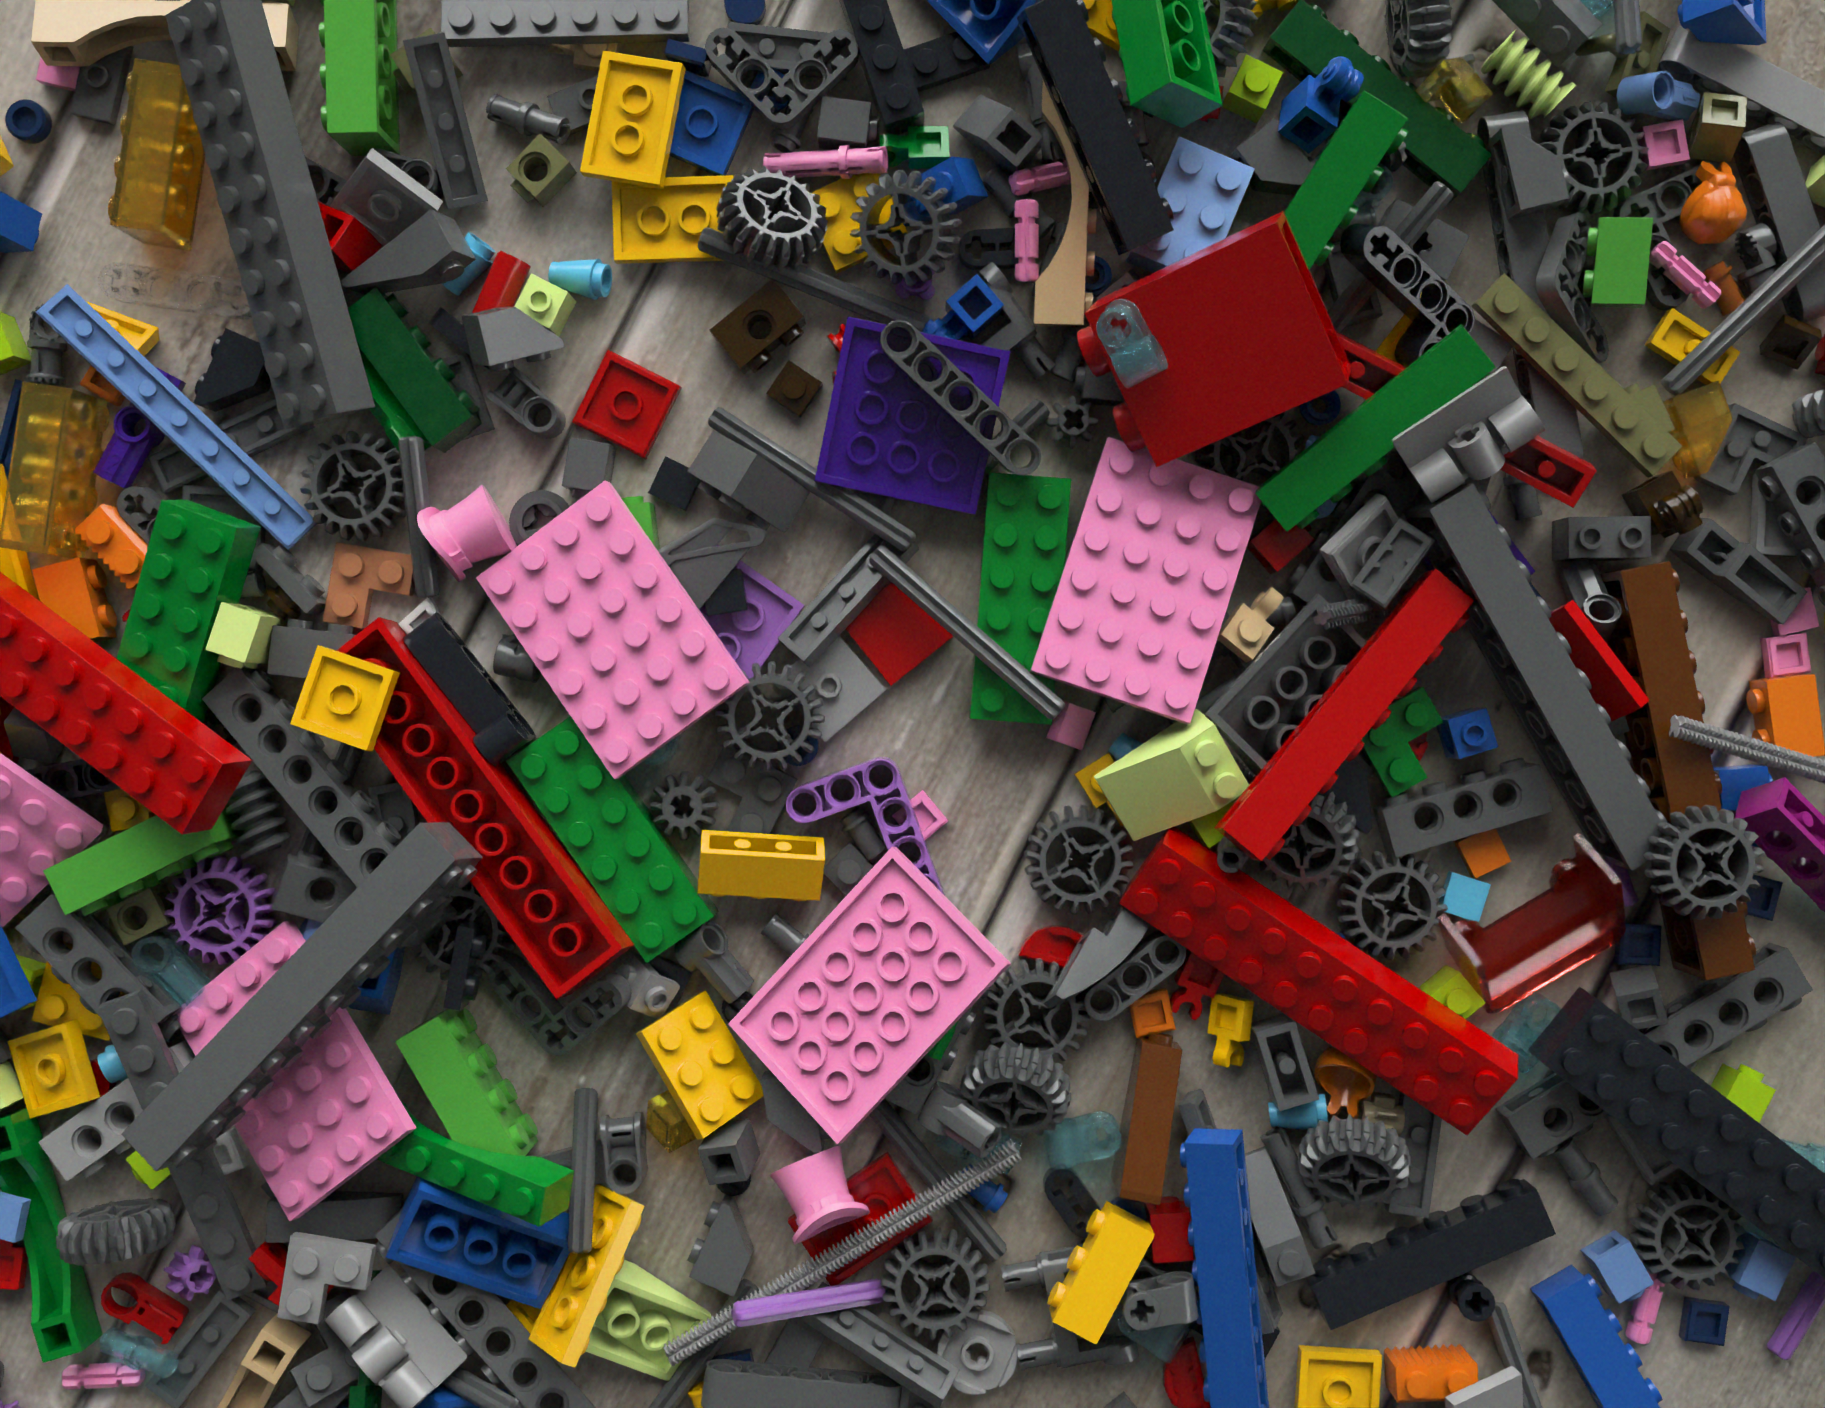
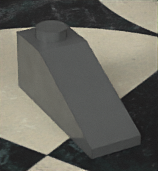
M430 209L343 278L341 283L344 288L364 295L375 287L383 293L442 284L461 276L464 268L475 261L476 258L455 219Z
M1264 1146L1245 1153L1252 1228L1268 1273L1276 1287L1316 1274L1266 1147Z

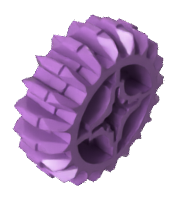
M224 855L215 856L212 861L206 858L197 862V867L183 870L185 878H176L172 882L178 892L168 893L165 897L169 902L175 904L174 908L165 910L166 916L174 917L175 924H171L167 931H179L181 934L175 945L180 947L189 943L190 947L187 956L195 957L202 952V963L206 964L217 959L218 964L226 965L230 963L231 959L234 961L239 959L269 934L265 928L274 927L278 922L275 918L269 916V912L276 911L272 909V903L268 901V896L273 895L275 889L274 887L264 889L262 886L266 882L268 875L263 873L254 877L256 864L248 863L242 867V859L240 857H231L227 861ZM210 879H226L239 888L236 891L227 893L220 886L215 887ZM196 900L200 905V914L198 917L196 916L195 910ZM231 901L225 906L226 912H223L225 916L212 919L219 914L218 908L222 907L218 904ZM246 902L249 905V920L245 918L243 913ZM217 927L224 934L229 933L235 941L218 940L205 931Z

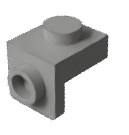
M632 951L629 952L623 964L615 972L622 975L631 987V999L626 1005L632 1010L657 1019L663 1016L680 989L676 981L659 975L649 962L646 963L641 955Z

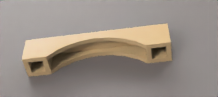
M36 0L31 42L47 66L89 67L106 55L128 46L150 41L172 40L165 15L191 0ZM266 1L262 5L280 69L282 71H296L299 36L298 24L289 4Z
M1043 81L1042 117L1055 134L1065 155L1071 177L1072 201L1069 222L1062 243L1049 266L1035 281L1034 325L1046 327H1084V318H1086L1084 313L1093 305V293H1085L1086 276H1094L1095 251H1087V234H1096L1097 209L1088 208L1090 187Z
M276 1314L261 1329L240 1363L234 1379L217 1408H267L287 1376L288 1370L295 1363L312 1333L290 1320L277 1318L278 1314Z

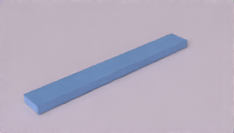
M68 284L36 311L40 318L288 551L317 525L313 521V517Z

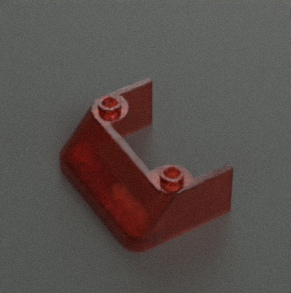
M1581 833L1573 836L1576 857L1563 859L1552 868V875L1549 879L1550 889L1483 928L1478 921L1467 922L1462 920L1453 924L1445 913L1438 917L1444 944L1465 979L1485 1001L1482 1007L1488 1014H1496L1507 1009L1613 946L1624 935L1626 922L1622 880Z

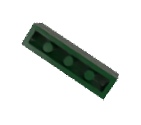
M375 287L348 308L358 346L433 447L446 453L482 424L475 414L480 409L476 401L465 389L461 392L458 391L452 382L456 377L455 373L441 357L437 360L428 350L433 345L418 325L413 328L404 318L409 312L394 293L387 296Z

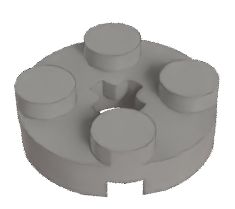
M977 1309L979 1311L977 1321L967 1317L964 1318L967 1322L965 1332L960 1330L955 1324L951 1326L953 1336L949 1339L945 1336L944 1329H942L937 1343V1355L960 1369L952 1386L961 1392L971 1395L985 1394L986 1390L993 1389L996 1386L1000 1388L1006 1384L1012 1377L1018 1361L1013 1329L999 1315L982 1309ZM976 1343L984 1344V1350L988 1352V1355L986 1357L979 1356L977 1361L971 1360V1352L967 1348Z

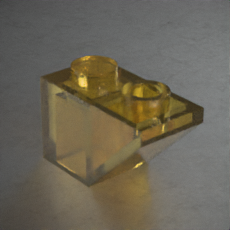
M1719 381L1663 401L1675 428L1669 431V433L1682 445L1673 455L1672 461L1676 469L1682 472L1684 479L1709 472L1733 420Z

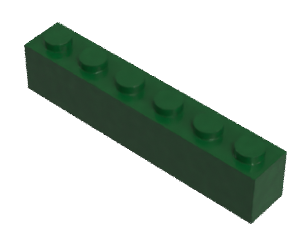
M1299 0L1269 37L1262 51L1300 82L1309 74L1316 78L1331 59L1339 56L1348 58L1352 62L1353 69L1360 71L1364 79L1356 97L1347 102L1342 99L1340 100L1339 114L1345 117L1359 94L1365 90L1408 117L1403 125V128L1409 131L1403 141L1406 144L1404 151L1407 158L1402 165L1429 187L1437 181L1443 183L1454 194L1450 202L1454 200L1491 157L1492 154L1485 149L1484 142L1475 134L1465 133L1455 125L1453 117L1441 107H1433L1422 98L1421 91L1413 83L1402 81L1395 76L1384 59L1377 55L1371 56L1359 46V41L1352 33L1335 27L1327 20L1326 13L1319 6L1312 3L1307 4L1304 0Z

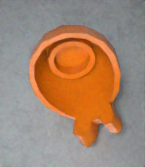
M1702 161L1695 173L1702 184L1686 199L1681 209L1679 222L1682 232L1697 244H1716L1724 242L1742 226L1746 219L1747 209L1743 202L1742 194L1735 186L1736 180L1732 174L1731 167L1723 161L1716 169L1709 162Z
M1333 1046L1327 1048L1318 1057L1314 1071L1316 1082L1332 1096L1327 1106L1330 1118L1333 1115L1337 1116L1342 1107H1346L1348 1116L1350 1114L1353 1119H1358L1359 1101L1368 1098L1373 1093L1377 1075Z

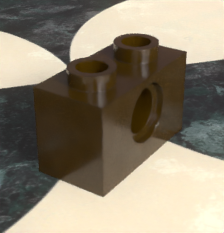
M772 278L709 331L743 374H746L749 370L756 373L772 360L770 353L781 344L788 347L803 335L804 331L801 328L806 325V321L802 313ZM766 321L772 325V330L766 338L755 339L750 335L751 327L756 322Z

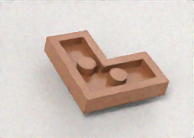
M336 542L322 622L364 629L368 625L373 590L413 596L415 586L411 555Z

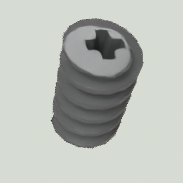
M259 770L249 771L243 775L230 797L235 802L226 808L227 814L240 815V818L231 824L232 830H245L246 832L236 840L237 845L251 847L241 855L242 860L281 848V844L291 837L290 832L276 831V828L286 820L285 817L271 816V813L281 805L278 801H266V797L276 790L274 786H261L260 782L265 780L266 776Z

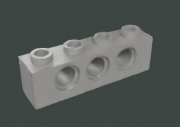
M186 1040L169 1048L179 1073L195 1057ZM128 1078L38 1142L66 1182L81 1173L87 1179L108 1164L104 1157L115 1150L119 1156L132 1147L121 1135L133 1122L125 1116L124 1106L126 1105L133 1110L135 1119L143 1110ZM92 1129L101 1135V1145L93 1140Z

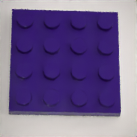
M848 316L814 481L976 515L989 453L884 354L879 340L886 324ZM895 328L888 333L887 344L891 350L904 352L909 348L911 339L907 331ZM920 332L999 407L1011 351ZM926 357L918 364V373L923 380L932 382L938 379L941 373V366L936 359ZM956 386L949 394V403L955 410H965L971 403V394L965 387ZM994 415L984 417L979 426L982 436L989 440L992 439L996 421Z

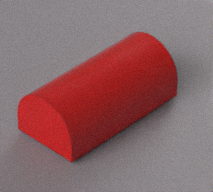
M501 250L497 252L472 313L497 307H514L531 266Z

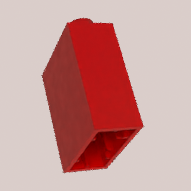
M1284 211L1098 299L1084 313L1090 326L1077 332L1080 350L1092 373L1096 377H1100L1112 372L1125 399V402L1113 407L1114 420L1122 440L1131 452L1147 447L1156 467L1348 384L1351 372V364Z

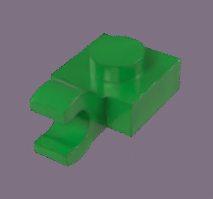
M908 126V136L890 133L879 135L880 146H886L888 168L898 166L902 161L908 160L909 169H931L950 158L948 126Z

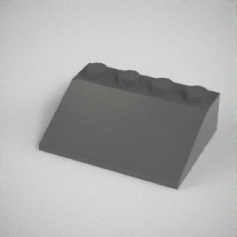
M1316 594L1204 714L1215 724L1219 733L1256 776L1366 643L1350 625L1327 630L1321 624L1315 625L1313 617L1318 615L1316 608L1320 605L1329 604L1320 594Z

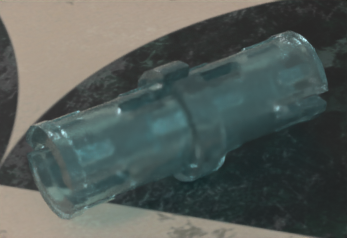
M113 1327L108 1329L100 1340L99 1345L103 1346L100 1348L102 1353L121 1359L128 1368L133 1370L145 1369L161 1378H167L175 1372L179 1364V1360L176 1359L179 1357L177 1352L157 1346L151 1338L144 1335L133 1336L119 1328Z

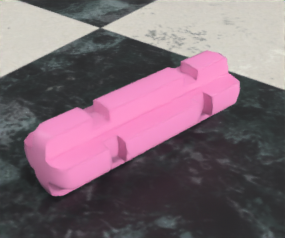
M1064 160L1063 164L1061 162L1040 165L1032 167L1031 171L1029 169L1017 170L1013 175L1009 176L1008 183L1011 186V192L1019 196L1028 194L1029 190L1037 192L1059 187L1061 183L1064 185L1071 184V177L1067 162Z
M1021 199L1015 202V218L1018 219V224H1015V258H1018V264H1015V279L1019 282H1034L1039 278V264L1035 263V258H1039V224L1035 223V218H1039V204L1033 199Z
M1663 241L1655 246L1650 252L1649 261L1658 269L1662 266L1665 269L1663 274L1686 295L1692 293L1694 295L1692 300L1701 308L1705 309L1716 302L1722 293L1721 289L1712 281L1709 283L1705 282L1706 276L1683 255L1678 257L1676 255L1677 250L1669 242Z
M1649 1273L1654 1284L1647 1287L1644 1293L1633 1302L1630 1315L1634 1316V1318L1628 1321L1625 1334L1636 1343L1647 1345L1651 1340L1653 1329L1650 1328V1324H1655L1663 1292L1659 1291L1660 1286L1665 1287V1284L1656 1278L1657 1273Z
M137 1361L127 1362L125 1366L122 1362L89 1364V1367H86L84 1364L69 1365L62 1372V1386L66 1390L80 1389L81 1386H84L86 1389L119 1387V1384H122L123 1387H137L145 1380V1364Z

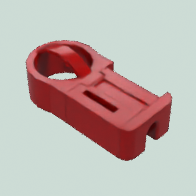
M123 1272L116 1275L106 1285L101 1294V1305L108 1315L120 1319L128 1325L132 1320L163 1338L160 1343L162 1345L167 1344L189 1313L187 1306L132 1272ZM114 1287L127 1292L138 1303L131 1307L119 1305L111 1295V1288Z

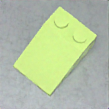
M1198 709L1194 710L1190 724L1175 722L1094 775L1095 780L1133 841L1216 812L1239 797L1249 786L1215 724Z
M624 1260L621 1270L614 1276L608 1290L605 1308L597 1316L590 1332L589 1345L585 1352L669 1382L682 1361L672 1366L663 1348L665 1347L664 1344L666 1343L668 1346V1341L672 1343L673 1338L677 1340V1336L681 1337L682 1333L685 1336V1331L689 1333L690 1328L694 1331V1326L698 1328V1324L702 1325L703 1321L707 1324V1318L711 1319V1313L635 1263Z

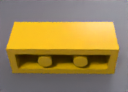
M702 830L697 894H710L716 897L731 895L748 896L755 899L782 898L794 901H820L825 865L824 837Z
M1107 1200L1101 1211L1096 1209L1092 1213L1086 1227V1232L1089 1234L1082 1247L1077 1245L1073 1249L1067 1262V1268L1070 1270L1063 1283L1058 1281L1053 1286L1047 1304L1050 1305L1049 1310L1052 1322L1096 1345L1155 1236L1150 1223Z

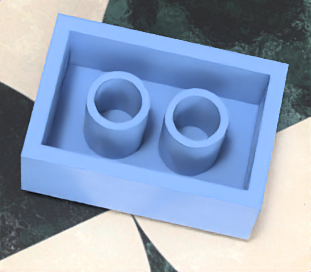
M1179 136L1156 188L1160 198L1164 197L1172 209L1174 220L1171 224L1174 230L1129 251L1125 262L1154 273L1225 239L1255 168Z

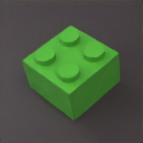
M1599 217L1597 228H1589L1586 255L1594 256L1593 270H1585L1583 297L1591 298L1590 307L1642 308L1645 305L1653 218Z

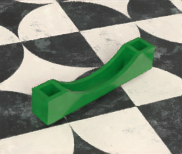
M403 1102L402 1104L415 1124L416 1129L377 1158L381 1162L538 1227L566 1211L569 1207L574 1170L542 1157L496 1153L450 1140L420 1123L410 1113L406 1103Z
M24 1107L0 1115V1189L5 1193L31 1199L23 1241L31 1276V1326L42 1362L45 1363L82 1352L101 1337L103 1333L82 1265L69 1264L60 1259V1252L56 1245L57 1225H59V1221L67 1217L50 1158L38 1143L43 1139L37 1117L30 1119L27 1108Z

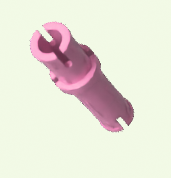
M840 145L839 149L825 151L765 153L763 158V166L770 173H776L781 169L782 174L789 178L796 174V178L840 175L842 179H849L855 174L887 173L888 169L886 146L851 148L850 145Z

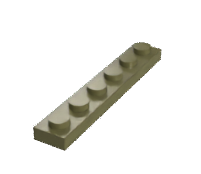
M1505 273L1499 276L1471 305L1647 478L1654 476L1682 447L1669 432Z

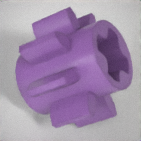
M192 1245L189 1253L174 1252L175 1258L170 1262L169 1267L163 1270L168 1273V1277L171 1280L166 1285V1289L174 1293L179 1292V1296L188 1301L192 1300L194 1292H202L207 1295L217 1276L207 1254H204V1249Z

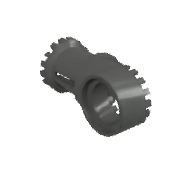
M1763 223L1738 232L1735 241L1739 240V242L1735 243V247L1740 246L1737 253H1740L1739 257L1743 260L1747 271L1738 274L1737 277L1739 281L1745 282L1750 295L1774 273L1773 268L1776 265L1773 258L1777 251L1776 240L1769 227ZM1787 292L1780 300L1789 297V293Z
M41 304L40 307L37 306L36 310L31 312L32 318H29L30 330L27 347L31 349V374L26 375V382L36 384L43 382L44 385L49 383V385L57 386L66 385V379L62 377L63 352L67 351V342L57 333L53 335L46 333L43 326L44 320L36 313L44 305Z

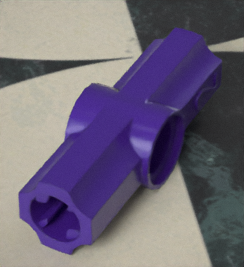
M155 367L182 392L186 385L184 381ZM131 402L129 406L122 408L115 415L113 422L115 432L93 471L98 476L125 489L132 486L151 448L158 446L165 437V434ZM144 419L146 423L145 430L142 434L136 436L134 433L135 425L139 420Z

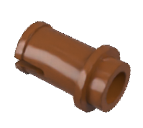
M1723 260L1705 269L1702 273L1706 276L1705 282L1709 283L1712 281L1721 289L1722 293L1716 300V303L1721 310L1722 316L1732 313L1746 299L1730 273L1733 269L1732 266H1726Z

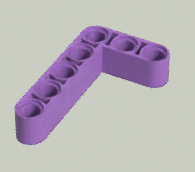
M877 757L802 784L788 795L786 811L790 818L799 823H809L870 801L887 850L891 847L898 848L904 842L910 841L917 844L921 855L912 863L945 896L897 764L890 758ZM877 765L887 766L893 773L892 782L884 787L876 786L870 778L871 769ZM847 779L853 784L855 792L851 799L839 800L835 797L832 787L836 780ZM800 793L811 794L816 800L815 811L810 814L799 812L795 807V797ZM893 803L902 805L907 812L905 821L896 825L889 823L884 817L886 806Z

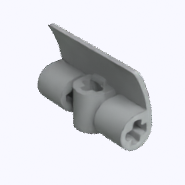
M1503 366L1395 436L1391 441L1426 497L1433 503L1465 483V479L1468 477L1472 480H1482L1494 475L1505 463L1504 454L1512 453L1545 432V427L1534 409L1521 395L1508 368Z
M387 1265L371 1281L370 1286L366 1290H361L357 1295L349 1297L325 1320L353 1353L351 1356L357 1365L375 1384L378 1383L398 1408L417 1407L468 1358L464 1350L390 1265Z

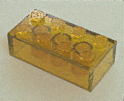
M135 58L133 71L128 74L126 82L129 95L127 112L122 115L120 130L123 136L121 153L116 156L114 162V173L117 179L115 193L110 197L108 203L110 225L143 244L191 251L205 164V151L197 124L193 118V110L186 85L181 76L180 65Z
M22 381L0 530L1 548L67 558H85V552L90 547L86 546V541L81 540V535L75 534V528L94 511L97 505L98 493L95 489L97 474L93 473L103 454L101 449L102 436L110 420L109 410L107 409L108 401L70 388Z

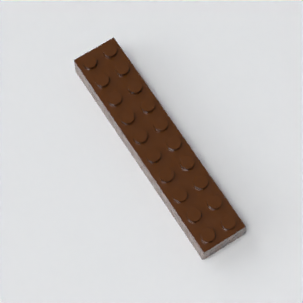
M1670 561L1600 574L1608 594L1616 598L1622 608L1621 616L1607 644L1650 700L1642 708L1625 715L1629 731L1624 732L1627 749L1631 755L1630 765L1633 772L1646 782L1651 792L1648 799L1653 808L1660 811L1670 825H1672L1670 813L1677 811L1685 815V809L1688 806H1697L1701 810L1704 805L1715 806L1718 811L1721 810L1719 796L1722 794V783L1719 775L1713 769L1711 755L1714 752L1713 748L1709 749V747L1705 748V746H1700V744H1692L1691 741L1679 740L1678 737H1669L1670 719L1672 716H1684L1685 718L1688 717L1694 721L1697 720L1704 723L1702 714L1705 713L1704 698L1700 691L1697 690L1694 678L1697 670L1696 659L1692 651L1688 649L1685 635L1688 631V620L1684 611L1680 609L1677 597L1680 582L1676 571L1671 568ZM1712 828L1696 832L1688 839L1700 844L1706 838L1711 839L1717 832ZM1679 855L1677 857V869L1680 865ZM1730 856L1728 858V868L1730 865ZM1707 881L1701 887L1696 886L1690 893L1692 895H1702L1714 890L1719 885L1715 882ZM1663 893L1658 894L1674 969L1706 981L1755 970L1753 957L1756 956V946L1746 928L1744 918L1748 914L1746 903L1736 900L1738 912L1729 913L1723 910L1722 918L1713 919L1706 915L1705 919L1698 920L1692 918L1690 913L1686 916L1677 914L1674 906L1668 907L1663 905L1660 901Z

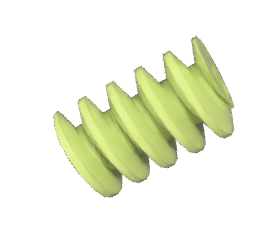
M1515 29L1488 57L1480 71L1486 74L1497 69L1492 83L1496 86L1508 80L1509 83L1504 95L1508 97L1519 91L1521 94L1516 106L1520 108L1531 102L1533 105L1527 117L1531 120L1543 114L1545 118L1576 85L1570 82L1559 87L1564 73L1558 71L1548 76L1547 73L1552 61L1547 59L1536 65L1535 62L1540 50L1535 48L1524 53L1523 51L1529 39L1524 36L1515 42L1511 41L1516 31Z

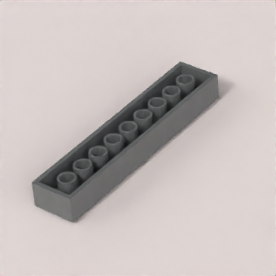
M191 0L165 15L168 30L180 64L181 76L186 85L193 110V118L199 130L205 151L206 163L211 172L217 193V201L222 210L229 235V243L237 262L242 288L247 297L253 318V326L258 335L265 360V368L270 377L277 401V410L281 415L284 429L321 424L373 408L375 404L262 1Z
M1462 484L1433 503L1427 497L1403 510V513L1410 525L1435 540V545L1427 555L1433 567L1474 600L1466 611L1470 616L1465 624L1596 857L1633 871L1649 861L1644 858L1643 854L1646 852L1654 853L1656 845H1652L1647 838L1650 836L1660 838L1662 833L1659 831L1657 824L1660 822L1668 823V821L1660 811L1653 808L1648 799L1651 795L1648 785L1639 775H1635L1628 763L1631 760L1628 749L1620 740L1615 739L1608 727L1611 725L1608 713L1593 700L1589 692L1592 686L1588 677L1573 664L1569 656L1572 650L1568 641L1561 633H1556L1549 620L1552 614L1548 605L1541 597H1536L1529 584L1532 578L1528 569L1521 561H1516L1509 548L1511 539L1507 531L1500 524L1495 523L1488 511L1491 509V503L1487 495L1481 488L1475 487L1474 484Z
M449 822L419 823L121 1135L155 1171L172 1165L178 1168L193 1157L196 1160L204 1157L217 1144L214 1137L223 1128L228 1130L245 1115L246 1111L243 1107L252 1098L256 1100L263 1096L274 1085L275 1081L272 1077L281 1068L284 1070L289 1068L302 1056L304 1051L301 1047L310 1037L316 1039L331 1026L333 1022L330 1019L331 1015L339 1007L344 1009L353 1003L361 994V990L358 987L368 977L373 979L383 972L390 964V960L387 957L397 947L402 949L418 935L419 930L416 927L426 916L428 918L434 917L447 905L448 900L445 897L455 886L458 888L463 887L475 876L478 871L475 866L483 858L482 855Z

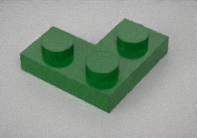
M1417 687L1402 698L1394 700L1387 707L1391 710V713L1386 721L1376 730L1370 728L1361 739L1365 743L1362 748L1365 757L1387 796L1391 798L1428 778L1408 744L1409 741L1443 723L1424 687Z

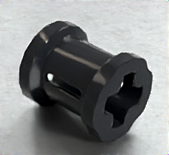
M1464 1273L1455 1277L1449 1283V1299L1457 1305L1465 1318L1470 1321L1480 1322L1492 1315L1496 1303L1494 1295L1473 1274Z

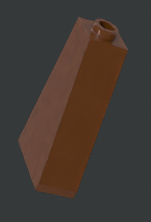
M1149 1032L1148 1037L1137 1038L1111 1171V1178L1119 1198L1160 1205L1182 1057V1048L1177 1042H1173L1172 1035L1166 1033L1155 1034L1154 1032Z

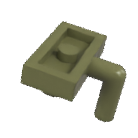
M1645 11L1640 12L1642 44L1637 53L1619 54L1616 50L1615 34L1590 37L1575 52L1577 56H1585L1609 51L1616 56L1605 90L1616 99L1618 85L1622 79L1657 71L1671 30Z

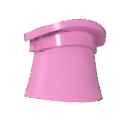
M483 484L449 510L440 511L435 507H428L419 511L417 515V522L421 532L458 582L465 579L463 571L472 568V563L507 555L517 547L508 523Z
M835 1146L799 1160L770 1175L783 1192L797 1217L795 1221L798 1225V1230L792 1237L794 1245L831 1227L870 1213L867 1205L855 1202L853 1196L849 1194L843 1168L841 1146Z

